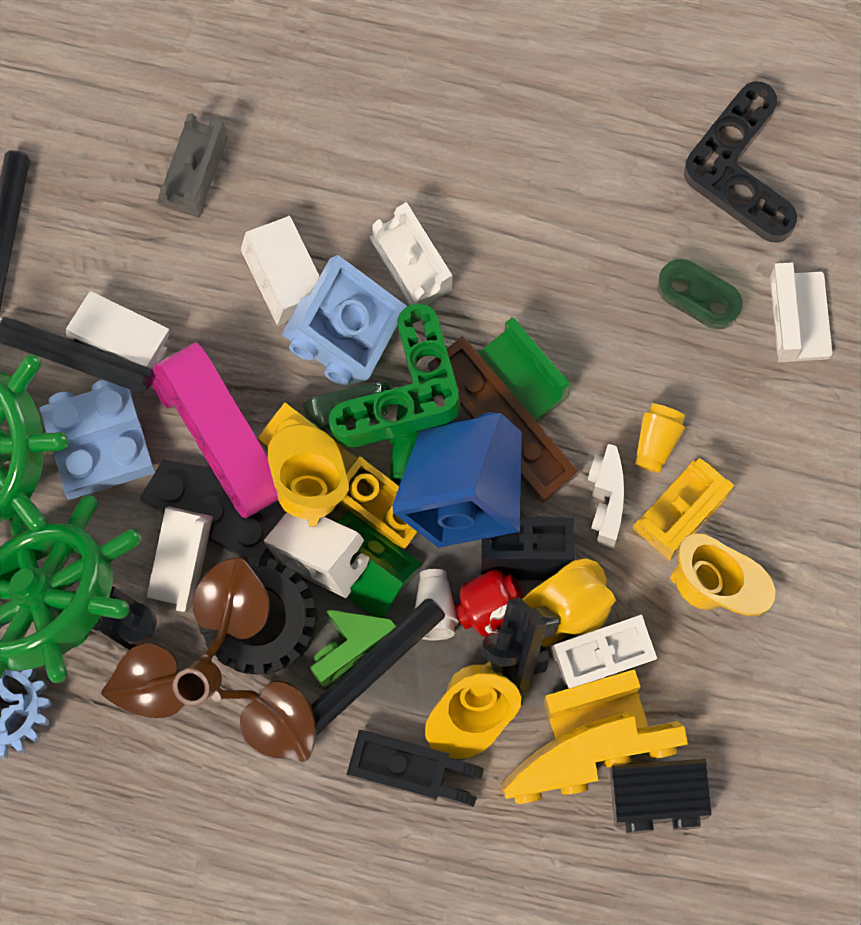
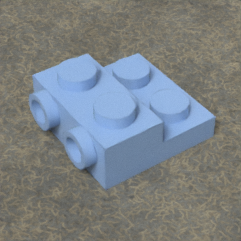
M337 255L329 259L310 295L301 298L281 335L291 341L289 349L296 356L304 360H313L315 358L326 366L324 374L332 382L342 386L353 385L369 379L398 325L397 319L400 312L407 306Z
M99 380L92 386V391L77 396L68 391L59 392L50 397L49 404L39 407L46 433L62 432L69 439V445L65 450L53 452L63 490L68 500L155 473L130 389L105 380Z

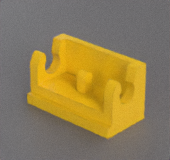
M700 458L696 462L693 460L632 528L670 561L678 553L679 545L683 539L696 533L730 496L735 485L728 479L726 480Z

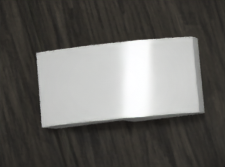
M608 444L604 457L595 455L587 481L595 483L592 497L609 502L608 505L599 502L591 529L600 531L596 544L614 549L623 511L624 482L617 446Z

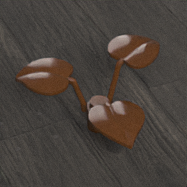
M239 557L222 561L203 577L194 593L193 612L195 620L203 628L218 630L216 638L207 651L201 655L200 659L194 661L178 673L177 658L169 649L157 643L139 644L127 651L121 658L112 677L103 688L101 695L126 711L149 718L170 717L179 712L185 704L196 706L203 703L209 697L216 702L222 699H250L253 702L249 703L242 710L240 716L241 733L245 741L263 755L306 762L311 757L314 748L316 723L308 699L297 687L290 683L276 680L266 685L261 695L253 690H222L220 688L222 675L217 665L212 662V658L224 642L227 633L238 639L252 637L264 627L270 613V601L267 591L248 563Z

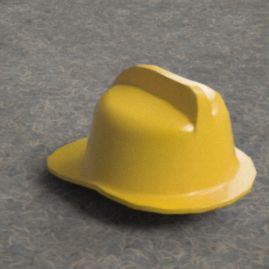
M290 426L283 428L272 437L268 445V462L277 490L278 501L287 513L300 519H306L309 527H315L319 518L330 514L335 506L344 500L349 491L348 477L340 450L328 434L312 426Z
M691 534L685 537L679 545V564L673 569L670 579L676 584L681 596L691 606L700 610H713L722 606L732 612L745 616H759L769 611L775 601V587L769 574L757 562L706 534Z
M587 558L572 561L522 599L530 608L546 606L559 620L556 635L543 638L541 644L543 647L552 645L569 634L581 636L600 629L606 622L611 606L615 603L616 599L613 592L606 587L607 581L604 569L596 561Z
M489 661L485 665L463 667L453 675L445 695L431 711L426 721L425 737L430 747L434 750L448 753L449 757L453 759L470 758L482 753L496 740L520 710L521 694L517 686L504 677L502 673H496L491 670V662Z

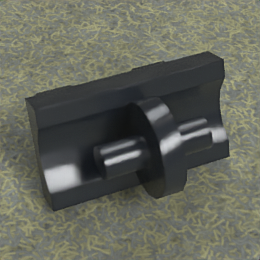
M112 586L109 598L127 602L129 613L123 619L100 616L91 631L121 650L129 651L136 644L144 643L152 637L157 625L156 615L149 607L136 602L118 588Z
M520 597L510 599L507 602L499 634L485 637L481 647V654L486 660L491 662L492 671L502 673L517 686L520 693L530 690L533 675L546 672L549 657L547 650L541 644L543 638L556 635L559 620L546 606L530 608Z

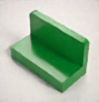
M513 317L505 322L504 332L478 352L480 357L536 422L540 421L568 398L570 388L568 380Z
M349 511L336 523L358 532L364 540L359 550L352 556L350 565L354 563L356 557L361 553L369 556V562L365 570L351 586V592L347 598L374 617L384 618L399 592L416 576L423 563Z

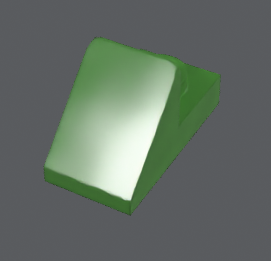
M327 610L326 613L329 621L345 642L340 646L336 642H332L313 657L317 663L311 666L310 669L320 686L325 689L344 675L396 626L391 619Z

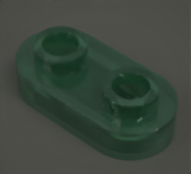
M676 259L668 262L659 274L658 292L661 298L669 305L711 329H726L737 321L742 309V298L738 290L731 284L685 259ZM676 280L684 281L688 288L682 292L676 291L672 287V282ZM716 302L721 303L725 306L726 312L716 314L711 310L710 305Z
M386 382L370 383L312 397L302 404L305 418L320 430H329V415L336 405L344 401L390 390L391 385ZM387 408L384 410L382 416L388 414ZM374 411L369 412L370 420L375 419Z

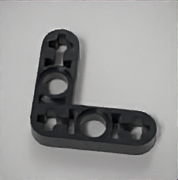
M754 81L746 84L738 92L691 151L685 163L684 177L691 188L762 239L778 243L791 236L797 222L795 207L788 200L736 164L771 120L777 106L775 90L764 82ZM758 97L765 100L763 108H756L747 122L743 116L747 112L750 100L754 101ZM734 127L741 132L743 140L736 146H727L720 141L718 133L722 128ZM712 151L719 155L712 167L711 173L713 175L705 173L701 177L696 174L697 164L703 166L711 157ZM737 184L744 185L751 190L752 200L744 205L733 203L729 199L728 190ZM762 198L765 200L762 210L759 209L756 217H754L751 213L756 209L759 199ZM779 212L785 216L782 222L783 225L778 224L774 228L768 226L767 223L770 217L767 214L775 216Z

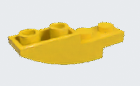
M284 403L257 437V440L268 449L272 437L283 428L294 425L319 428L287 403ZM335 441L340 450L349 482V491L346 497L337 505L346 512L350 511L390 541L405 549L417 531L392 513L393 502L399 486L361 456L355 457Z
M629 711L601 718L577 727L538 749L518 765L501 783L502 792L506 799L514 797L516 804H523L541 800L543 798L542 792L560 789L562 795L589 790L588 783L599 781L595 762L603 761L604 767L631 763V755L646 752L649 753V758L677 754V746L688 744L685 727L679 721L637 729L635 716Z

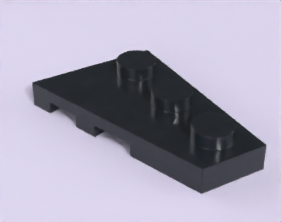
M164 459L140 496L141 502L164 514L165 508L170 506L213 516L208 539L244 560L250 557L264 559L269 551L264 540L287 513L279 501H276L245 519L237 512L211 468Z

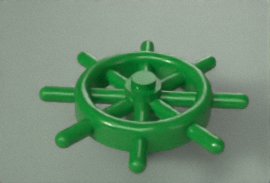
M30 354L23 359L12 376L0 371V427L6 418L10 427V433H6L0 428V523L18 514L30 530L41 532L46 528L47 521L30 500V497L41 475L44 452L65 450L69 445V439L62 432L43 433L38 410L31 396L26 391L41 368L40 358L37 355ZM6 461H10L8 471L3 466Z
M84 495L80 499L67 523H48L41 532L30 530L18 514H15L8 520L12 538L0 546V599L10 601L0 606V628L8 623L10 624L0 640V679L5 670L23 671L45 665L50 681L61 683L67 677L63 655L72 648L80 646L87 639L89 632L100 616L123 619L128 615L129 605L127 602L109 598L113 582L111 562L137 547L141 542V535L138 531L129 529L100 546L84 531L98 505L97 499L93 495ZM71 553L82 556V558L63 568ZM47 557L42 568L39 569L37 561ZM80 581L76 592L65 591V589ZM32 622H34L36 632L25 637Z

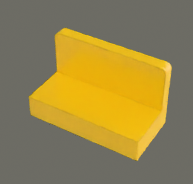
M635 669L546 695L544 705L554 738L556 739L590 722L628 711L635 716L637 729L648 727L638 694L640 684Z

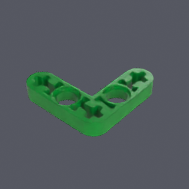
M412 304L405 307L397 319L400 339L413 384L344 401L336 405L329 415V425L333 438L341 446L348 448L359 447L443 425L453 421L458 416L461 409L459 391L438 317L435 311L428 305ZM419 321L424 326L427 340L418 343L416 331L413 327V323ZM425 356H435L441 360L440 366L433 371H421L416 365ZM442 395L445 405L437 407L433 397ZM419 400L422 413L416 414L414 401ZM395 404L403 405L408 410L406 415L398 421H390L382 416L387 407ZM374 411L376 425L371 426L368 413ZM354 418L356 428L347 430L345 420Z

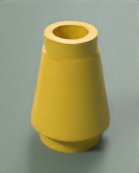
M652 403L649 412L643 413L637 458L634 465L660 474L662 467L686 429L683 426L686 415L672 408Z

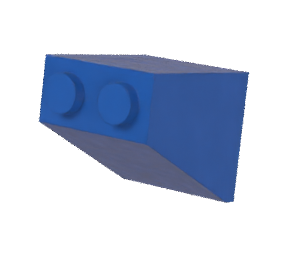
M493 412L480 414L475 419L461 422L451 421L434 428L419 431L393 502L392 513L438 548L520 532L522 432L501 413Z

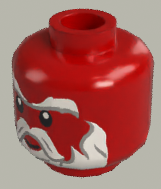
M495 569L464 583L460 587L461 603L455 605V610L462 626L466 630L473 627L479 635L487 637L499 633L508 600L518 597L523 599L525 596L512 574L506 576L500 570Z

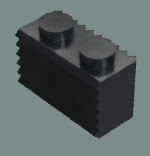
M706 758L611 766L609 770L614 826H625L626 834L653 832L654 824L672 822L673 830L701 828V820L708 819L711 816Z

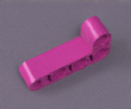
M195 342L156 363L152 368L154 372L152 387L157 397L167 409L175 406L237 512L246 519L278 501L268 457L203 348Z

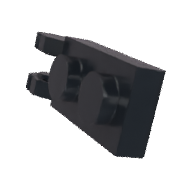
M359 730L346 775L347 777L434 801L440 798L447 802L474 807L476 796L465 790H455L441 786L445 770L468 779H482L484 769L471 763L450 758L449 754Z

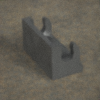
M189 113L184 122V128L165 181L160 189L157 205L199 218L225 147L227 135L222 120L211 118L209 125H204L196 120L197 117L193 113Z

